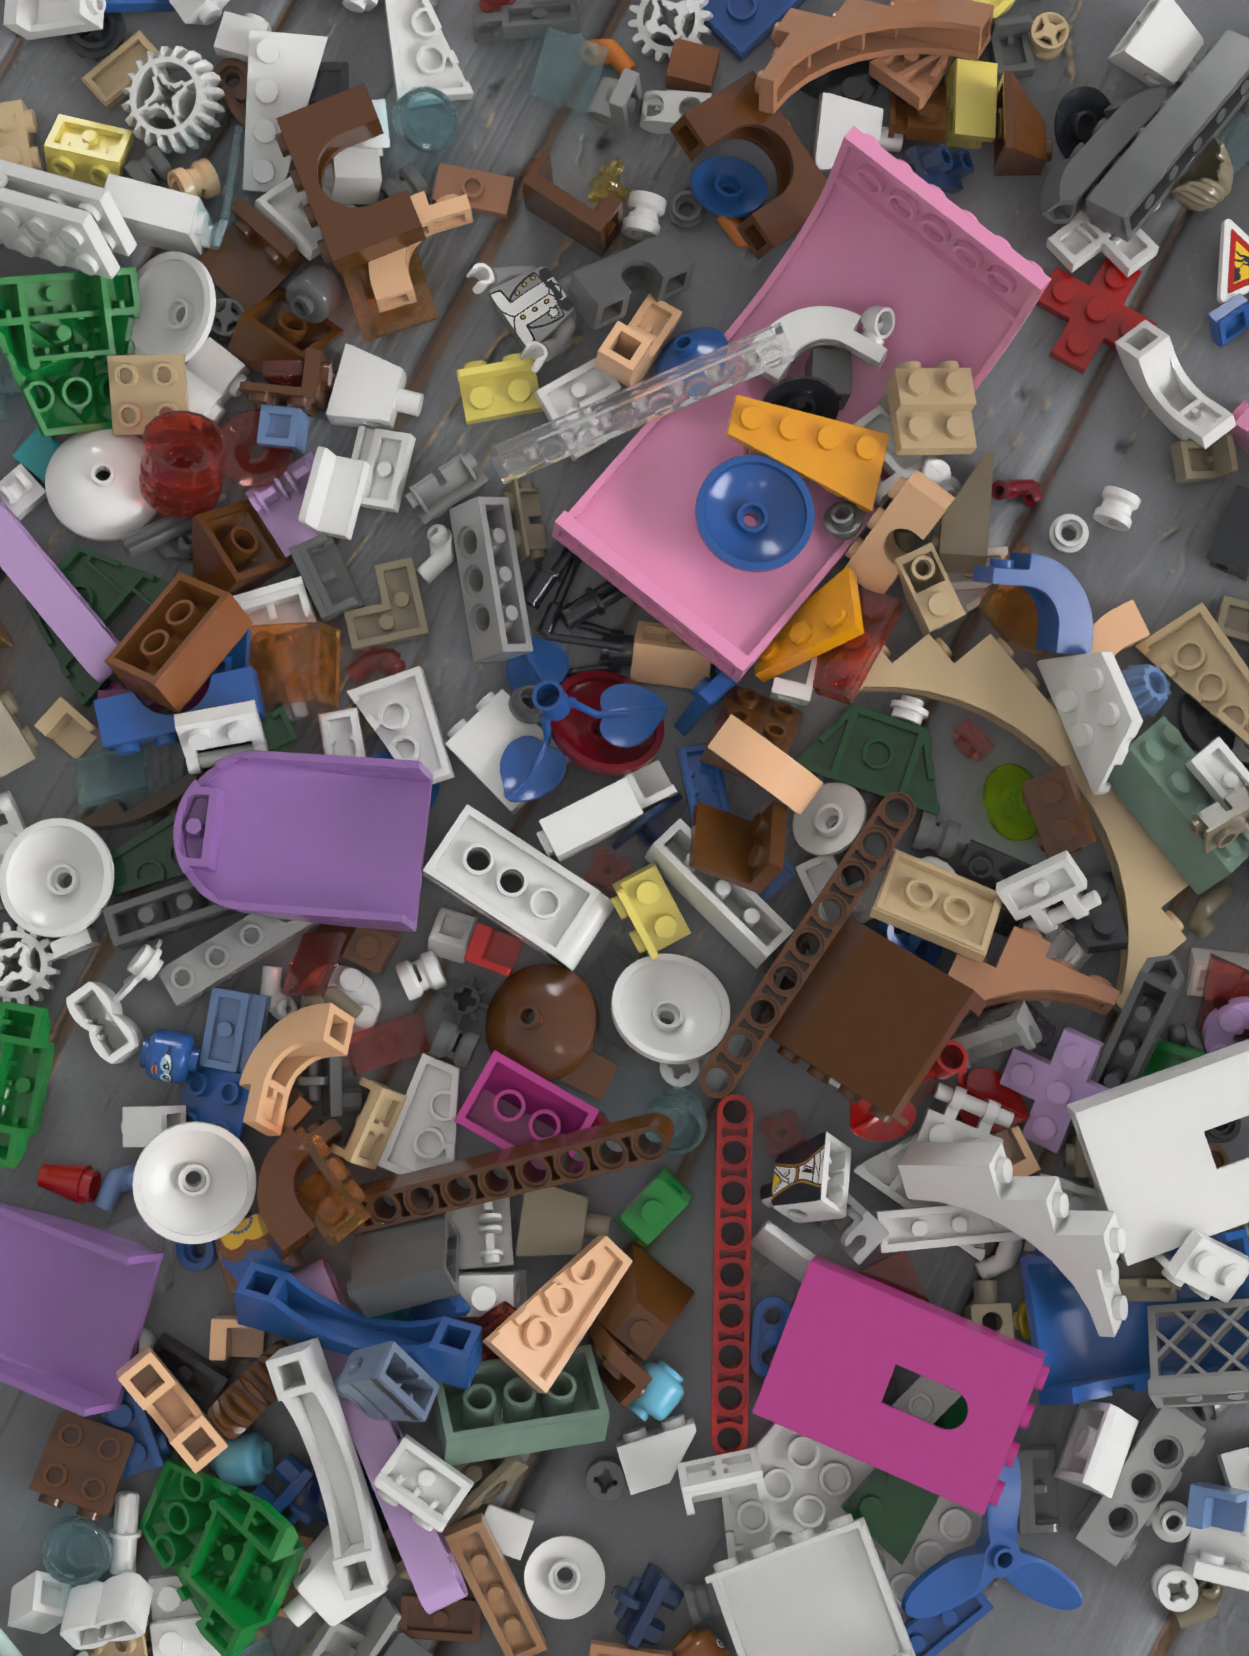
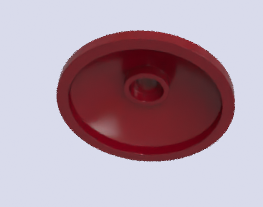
M599 670L573 675L560 686L569 698L574 697L578 702L594 710L602 711L600 697L606 689L623 683L639 684L623 675ZM571 708L565 718L550 722L551 736L566 757L584 769L604 775H624L645 767L658 753L663 742L665 730L664 720H662L654 732L641 744L622 748L612 745L605 738L602 739L596 736H602L600 732L602 719L594 718L578 709Z

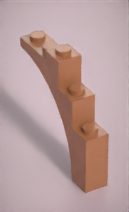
M846 0L839 11L835 10L832 17L790 8L781 22H776L774 25L771 44L775 46L771 61L765 69H761L756 77L755 92L759 94V111L774 114L789 96L808 82L832 70L859 61L909 54L947 55L978 61L991 39L994 5L973 0H892L888 6L866 0Z
M1016 926L1013 927L995 966L989 965L986 958L980 963L957 953L947 972L949 976L978 993L987 1002L985 1008L1021 1000L1051 1001L1076 1005L1106 1016L1115 1005L1120 993L1119 990L1111 987L1112 984L1105 978L1097 975H1084L1074 970V966L1063 959L1047 958L1046 955L1051 942L1044 940L1041 933L1028 927H1022L1021 929Z

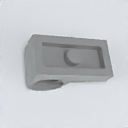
M624 68L619 80L609 77L602 78L586 112L587 118L597 126L628 139L642 110L643 96L639 73Z

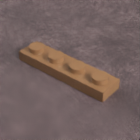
M482 1512L445 1527L444 1538L504 1655L533 1656L546 1651V1639Z

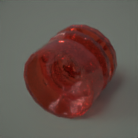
M182 410L169 411L156 416L145 426L141 446L142 461L140 465L139 487L142 497L152 508L165 515L184 518L208 512L219 502L223 485V468L226 459L227 442L224 432L215 421L202 414Z

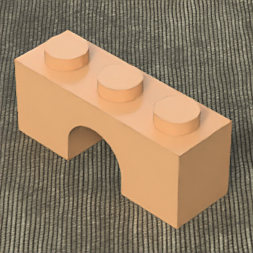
M916 470L908 480L903 476L898 479L888 493V496L893 499L886 510L881 506L876 510L866 524L871 529L865 540L858 537L845 554L850 559L845 568L849 566L857 575V583L879 599L890 589L899 576L895 559L906 554L895 542V530H910L924 540L955 500L954 496L919 470Z
M149 1345L116 1371L117 1379L143 1411L146 1410L169 1439L170 1444L195 1474L228 1447L224 1436L218 1433L206 1417V1414Z

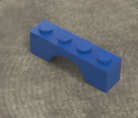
M252 666L212 674L206 695L198 705L187 712L255 700L260 719L267 718L257 671ZM134 692L93 700L102 746L111 752L116 751V756L140 752L139 746L155 743V747H167L179 743L174 715H162L151 711L142 698Z

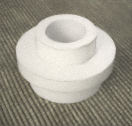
M1064 514L1057 517L1049 529L1051 544L1055 549L1063 553L1079 551L1086 544L1089 536L1088 526L1085 521L1074 514ZM1062 529H1071L1075 534L1074 539L1071 541L1065 540L1061 534Z
M902 695L900 700H892L890 708L893 709L892 717L921 726L923 719L928 718L929 711L923 708V701L907 695Z
M1167 1500L1158 1504L1160 1506L1159 1513L1151 1523L1156 1535L1162 1540L1172 1543L1185 1539L1192 1527L1186 1526L1187 1507L1175 1500ZM1172 1515L1178 1516V1526L1174 1529L1167 1528L1166 1521L1168 1517Z

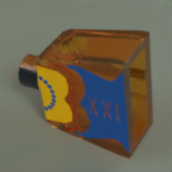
M250 1209L237 1227L228 1234L214 1240L228 1297L235 1295L234 1292L251 1262L285 1272L305 1262L298 1249L281 1261L265 1239L258 1221V1215H252Z

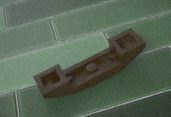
M225 745L198 751L202 753L229 747ZM212 767L202 769V773L185 775L129 810L124 802L115 799L85 817L82 821L86 826L94 830L122 829L151 821L178 807L184 793L194 779L198 780Z

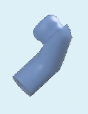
M135 1164L109 1171L93 1203L104 1210L112 1211L120 1193L133 1190L132 1181Z

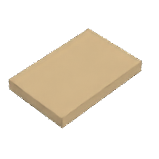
M894 848L888 859L869 916L982 963L989 948L1002 900L995 890Z

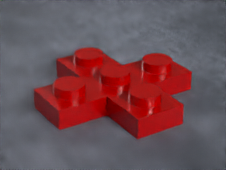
M1106 256L1091 284L1087 285L1055 267L1050 275L1051 281L1036 303L1038 307L1067 322L1065 329L1049 356L1083 375L1101 342L1117 350L1115 342L1145 319L1156 326L1157 323L1123 305L1142 271L1137 270L1129 277H1126Z

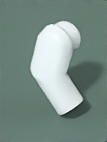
M435 524L429 528L427 538L430 541V557L416 569L428 584L440 575L455 558L453 534L442 524Z
M263 965L260 995L272 996L269 1012L276 1019L281 1020L298 1010L296 1002L281 988L283 967Z

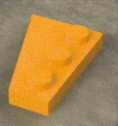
M849 566L809 597L759 656L758 661L754 664L755 675L763 683L864 634L857 575Z

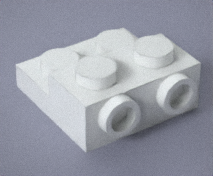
M176 1573L151 1576L148 1579V1584L154 1589L151 1600L153 1621L150 1624L153 1656H222L201 1635L195 1625L202 1618L191 1599L182 1602L176 1592L179 1587L183 1586Z

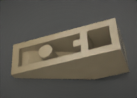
M985 452L955 497V500L943 515L939 533L932 532L931 542L946 572L973 574L974 565L986 566L994 452Z

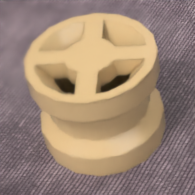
M1045 12L1037 16L1033 21L1029 31V38L1035 59L1050 61L1058 57L1063 51L1064 44L1069 35V26L1065 18L1060 14ZM1045 38L1046 40H1049L1050 44L1043 40L1041 41L1040 39Z

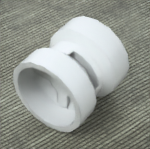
M631 191L627 202L630 212L623 219L621 232L625 236L637 241H642L648 236L659 235L661 227L658 224V218L665 213L667 204L665 198L648 191Z
M432 949L422 953L418 960L413 962L405 960L395 964L402 986L410 1001L422 997L423 992L430 988L438 990L447 986L442 968ZM417 970L419 971V974L422 978V982L420 981Z

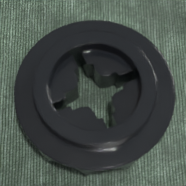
M120 12L104 13V26L101 29L102 40L96 39L94 35H89L90 31L64 35L70 49L81 58H92L98 62L100 57L110 55L119 45L123 44L124 31L126 30L123 17Z

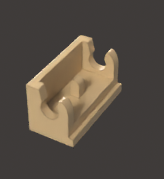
M362 1076L358 1084L370 1090L360 1114L356 1117V1123L346 1145L340 1147L332 1143L329 1151L350 1163L375 1170L408 1096L378 1081L369 1080Z

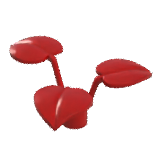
M949 1041L921 1082L923 1084L933 1076L937 1079L945 1080L956 1074L957 1086L967 1089V1094L985 1102L989 1099L1001 1103L1002 1109L1014 1113L1010 1127L1029 1119L1028 1110L1018 1092L1000 1084L1002 1075L997 1071L985 1067L974 1068L967 1074L964 1085V1073L967 1072L965 1066L968 1061V1055L965 1048L956 1041ZM863 1099L860 1100L858 1105L852 1101L849 1104V1128L854 1135L868 1141L884 1142L896 1139L904 1135L911 1128L916 1118V1109L910 1101L900 1114L909 1121L906 1127L892 1119L889 1125L868 1112L871 1104ZM960 1109L958 1114L963 1123L976 1128L980 1116ZM994 1123L990 1134L1001 1132L1007 1128Z

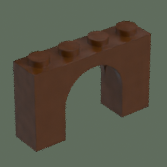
M752 70L684 113L669 130L691 162L722 142L732 139L746 140L757 145L771 159L777 174V191L774 199L752 213L736 227L755 257L760 260L800 232L818 201L827 179L815 164L809 149L803 146L793 131L789 119L779 109L774 114L759 111V94L755 92L757 76Z
M365 83L276 118L281 132L275 134V138L283 157L285 158L290 155L292 157L295 168L290 169L289 173L297 193L305 190L309 203L303 205L311 228L319 226L324 239L317 241V244L326 264L333 261L340 274L426 239L408 190L364 207L340 205L331 200L323 191L325 170L330 161L339 152L384 134Z

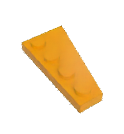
M741 395L734 397L725 434L726 437L759 455L768 456L795 470L800 477H806L823 486L826 491L833 495L849 500L856 504L857 508L867 513L872 512L890 434Z

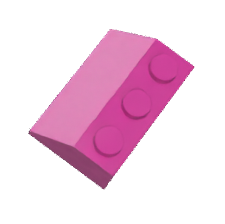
M494 1050L454 1121L498 1147L506 1149L590 1128L600 1110ZM568 1151L570 1157L573 1158L576 1151ZM530 1160L535 1168L546 1170L540 1161Z

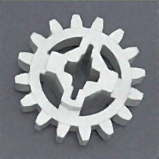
M641 0L639 6L630 5L629 9L637 15V19L629 21L628 26L639 31L633 36V42L636 44L645 42L641 52L646 56H649L655 50V60L659 63L664 61L666 55H669L670 59L673 46L659 45L653 41L655 39L667 37L673 43L676 39H682L704 45L699 39L701 34L711 35L712 32L704 25V21L712 19L713 14L702 9L708 4L709 0H682L679 3H674L670 0ZM653 4L652 17L646 22L648 11ZM664 7L676 16L674 18V27L677 33L665 24L667 22V13ZM695 18L693 30L688 36L686 32L689 22Z
M3 923V933L0 932V999L3 997V1002H15L17 999V1003L29 1005V997L35 1001H42L44 999L40 991L42 988L54 989L55 986L49 981L50 975H60L61 971L52 967V962L59 959L55 958L54 954L48 950L51 948L49 943L53 942V939L41 940L42 936L29 933V931L19 925L15 931L12 923ZM16 938L22 939L21 942H17L13 948H5L1 946L8 940ZM37 953H39L41 961L40 969L37 967L35 957ZM12 958L19 959L18 964L22 966L20 972L13 971L14 966L10 963ZM25 981L31 984L24 990L10 991L11 988H15L18 982Z

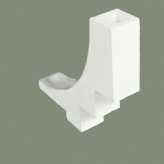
M911 1142L898 1163L908 1199L940 1202L967 1209L998 1222L1023 1237L1048 1257L1073 1284L1091 1314L1098 1335L1100 1337L1116 1336L1122 1320L1127 1318L1128 1302L1126 1296L1121 1295L1118 1284L1119 1268L1116 1261L1120 1253H1123L1125 1250L1126 1236L1123 1228H1119L1115 1211L1069 1210L1068 1196L1062 1192L1058 1176H1013L1012 1163L1009 1158H1006L1002 1142Z

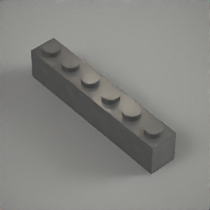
M1228 29L1218 42L1210 45L1204 59L1194 70H1190L1185 75L1181 86L1172 97L1163 101L1157 115L1147 126H1143L1138 131L1134 142L1125 153L1116 157L1110 171L1104 178L1091 187L1085 199L1090 224L1129 242L1249 98V38Z

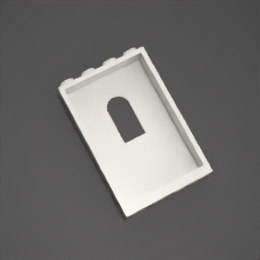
M1249 1039L1066 1105L1102 1210L1115 1211L1119 1228H1123L1125 1232L1126 1246L1124 1252L1120 1253L1119 1256L1127 1266L1181 1247L1193 1229L1207 1236H1212L1249 1222V1157L1216 1168L1204 1131L1249 1115Z

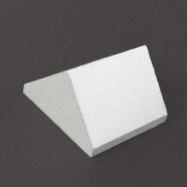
M1094 1401L1080 1403L1054 1477L1112 1498L1139 1421L1113 1404Z

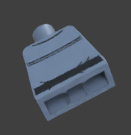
M388 1341L354 1350L350 1354L342 1374L336 1378L334 1385L339 1398L350 1399L362 1412L372 1419L426 1422L440 1387L395 1341Z

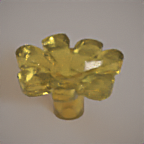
M616 157L610 165L605 162L600 168V177L595 176L590 180L588 187L592 191L587 197L589 201L593 203L600 202L609 192L622 201L627 198L630 189L620 182L624 163L619 157Z

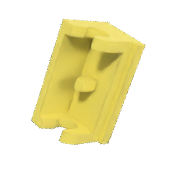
M957 58L948 68L944 75V83L947 84V117L945 141L942 145L947 146V148L981 149L982 142H992L996 138L998 63Z

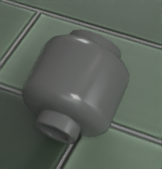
M320 265L305 267L287 285L285 292L287 304L293 314L312 324L323 322L342 303L344 296L339 277L334 271Z

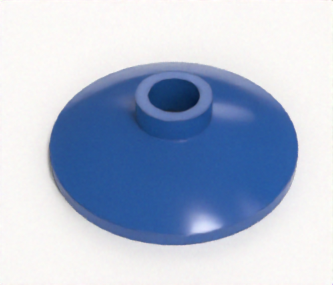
M715 156L708 158L697 165L691 177V190L696 200L704 208L717 215L725 217L748 216L760 209L766 200L768 187L762 173L751 163L737 157Z
M701 327L683 332L670 340L662 348L655 361V372L659 380L670 387L680 388L698 384L712 376L723 365L729 352L728 341L722 332L714 328Z

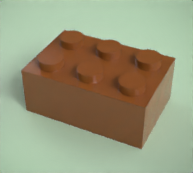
M179 572L104 662L130 691L179 713L216 670L232 648L241 640L253 622L231 593Z

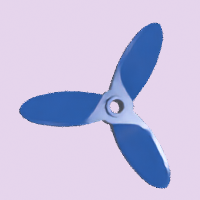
M1017 1455L1012 1468L1003 1465L998 1480L1005 1482L1004 1489L997 1507L989 1503L985 1514L982 1515L981 1533L975 1544L948 1554L929 1567L907 1588L902 1598L901 1608L908 1616L926 1619L947 1612L975 1597L996 1577H1004L1026 1596L1056 1609L1073 1610L1082 1605L1083 1597L1081 1590L1070 1577L1048 1560L1017 1545V1523L1021 1498V1473Z

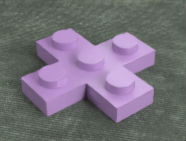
M1068 1026L1063 1030L1052 1060L1042 1057L1022 1046L1013 1048L1000 1084L1035 1100L1029 1119L1022 1132L1026 1139L1056 1154L1062 1150L1073 1124L1066 1105L1109 1090V1088L1091 1080L1105 1043Z

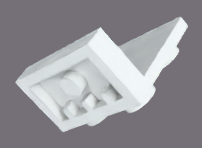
M1212 1526L1202 1530L1192 1528L1188 1535L1182 1568L1192 1578L1249 1591V1535L1242 1537L1239 1532Z

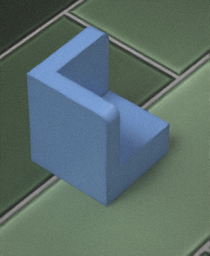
M261 404L257 444L265 447L291 449L296 454L305 455L310 417L300 408Z
M1205 1481L1190 1484L1186 1526L1201 1530L1212 1526L1239 1533L1244 1532L1247 1525L1249 1491Z

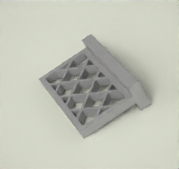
M1249 1298L1233 1299L1228 1303L1220 1300L1147 1306L1150 1357L1148 1396L1157 1409L1249 1403V1370L1239 1362L1249 1351V1332L1237 1323L1244 1313L1249 1311ZM1225 1312H1233V1313H1232L1231 1316H1229V1315H1227ZM1217 1313L1225 1322L1209 1337L1196 1324L1205 1314ZM1184 1315H1192V1316L1188 1319V1318H1186ZM1176 1316L1184 1325L1168 1340L1159 1332L1158 1317ZM1232 1327L1247 1338V1341L1233 1356L1217 1344ZM1190 1330H1193L1206 1341L1192 1358H1189L1176 1347ZM1159 1340L1165 1344L1161 1350ZM1214 1348L1228 1361L1218 1372L1207 1373L1198 1363ZM1171 1351L1186 1362L1176 1375L1161 1376L1160 1363ZM1234 1367H1237L1240 1371H1231V1370H1232ZM1193 1369L1198 1372L1194 1374H1189Z

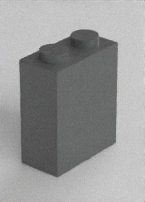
M445 1212L355 1234L354 1250L350 1251L352 1277L347 1282V1291L351 1302L358 1304L366 1319L458 1295L460 1233L449 1213Z

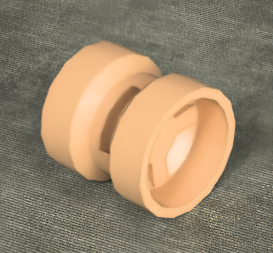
M206 158L191 163L190 169L179 167L169 171L167 174V182L171 190L205 199H210L220 194L219 177L213 165Z

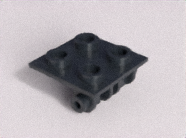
M971 839L962 851L961 861L955 873L996 891V883L1033 865ZM1003 902L994 932L1008 937L1013 927H1018L1021 919L1016 921Z

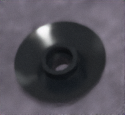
M1082 86L1072 89L1063 97L1057 108L1054 120L1055 138L1059 150L1066 159L1070 157L1079 143L1086 144L1091 139L1092 132L1102 118H1106L1104 110L1111 103L1100 90L1094 87Z
M794 376L784 379L772 386L762 399L764 402L836 420L839 412V399L835 389L828 382L813 376Z

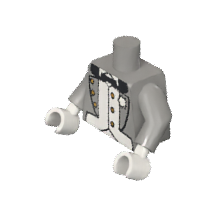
M484 263L475 264L466 274L467 278L476 277L479 279V282L472 288L473 292L480 294L487 286L491 288L488 290L490 304L522 348L523 352L520 359L523 360L526 357H530L535 360L531 367L532 372H538L544 362H548L566 351L576 328V309L567 298L572 272L575 270L556 281L546 266L536 268L532 265L490 268Z

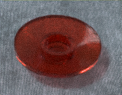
M258 409L241 411L230 417L221 427L215 443V455L222 472L236 484L250 488L269 485L275 482L273 480L275 477L279 479L284 474L283 472L287 470L293 453L291 449L263 446V454L257 458L252 457L251 450L255 445H258L257 435L260 410Z

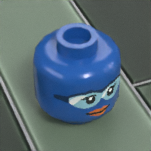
M158 1029L151 1037L146 1036L140 1054V1067L146 1069L148 1077L152 1080L182 1084L187 1081L191 1072L197 1073L199 1071L202 1049L195 1048V1040L190 1033Z

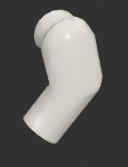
M1023 1239L998 1241L999 1244L994 1255L983 1259L981 1262L974 1263L980 1278L988 1280L1012 1269L1016 1265L1023 1247Z

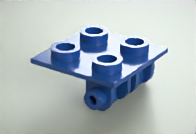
M200 1066L197 1073L191 1072L189 1078L185 1081L179 1104L186 1105V1122H207L221 1126L243 1142L246 1130L244 1125H247L243 1122L250 1091L239 1085L242 1074Z

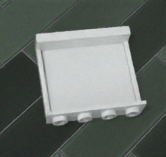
M851 1513L828 1521L830 1529L815 1535L813 1528H809L790 1535L792 1544L776 1549L775 1543L771 1542L751 1550L753 1558L738 1563L736 1556L713 1564L715 1572L705 1577L707 1584L712 1582L738 1656H916L864 1517L853 1520Z

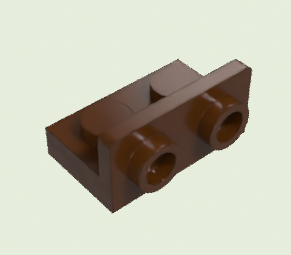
M595 1318L587 1333L594 1341L591 1345L593 1352L603 1360V1363L597 1368L599 1376L616 1401L623 1408H626L632 1401L642 1396L653 1378L631 1349L613 1336Z

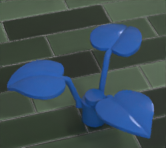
M531 636L533 651L507 660V679L512 691L526 685L535 686L532 692V701L542 714L540 723L543 727L544 739L541 742L534 736H522L513 740L506 747L500 762L504 797L510 802L532 801L547 795L558 786L565 774L566 757L561 750L549 747L552 740L550 722L562 720L568 715L571 708L578 709L594 718L602 719L600 723L602 736L614 746L628 748L641 744L654 732L667 714L665 703L652 691L639 685L628 683L611 686L601 694L600 705L602 711L594 710L578 702L574 697L569 698L560 686L567 678L570 663L566 652L553 641Z

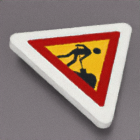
M1226 219L1221 223L1217 301L1220 304H1224L1239 293L1242 295L1249 293V236L1231 219Z

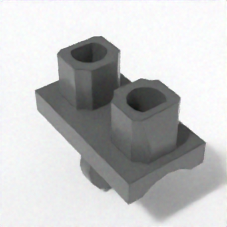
M349 1048L347 1056L321 1059V1076L320 1061H315L308 1066V1077L297 1078V1085H308V1101H320L321 1085L322 1116L341 1117L343 1112L362 1108L361 1087L342 1088V1072L361 1070V1050Z

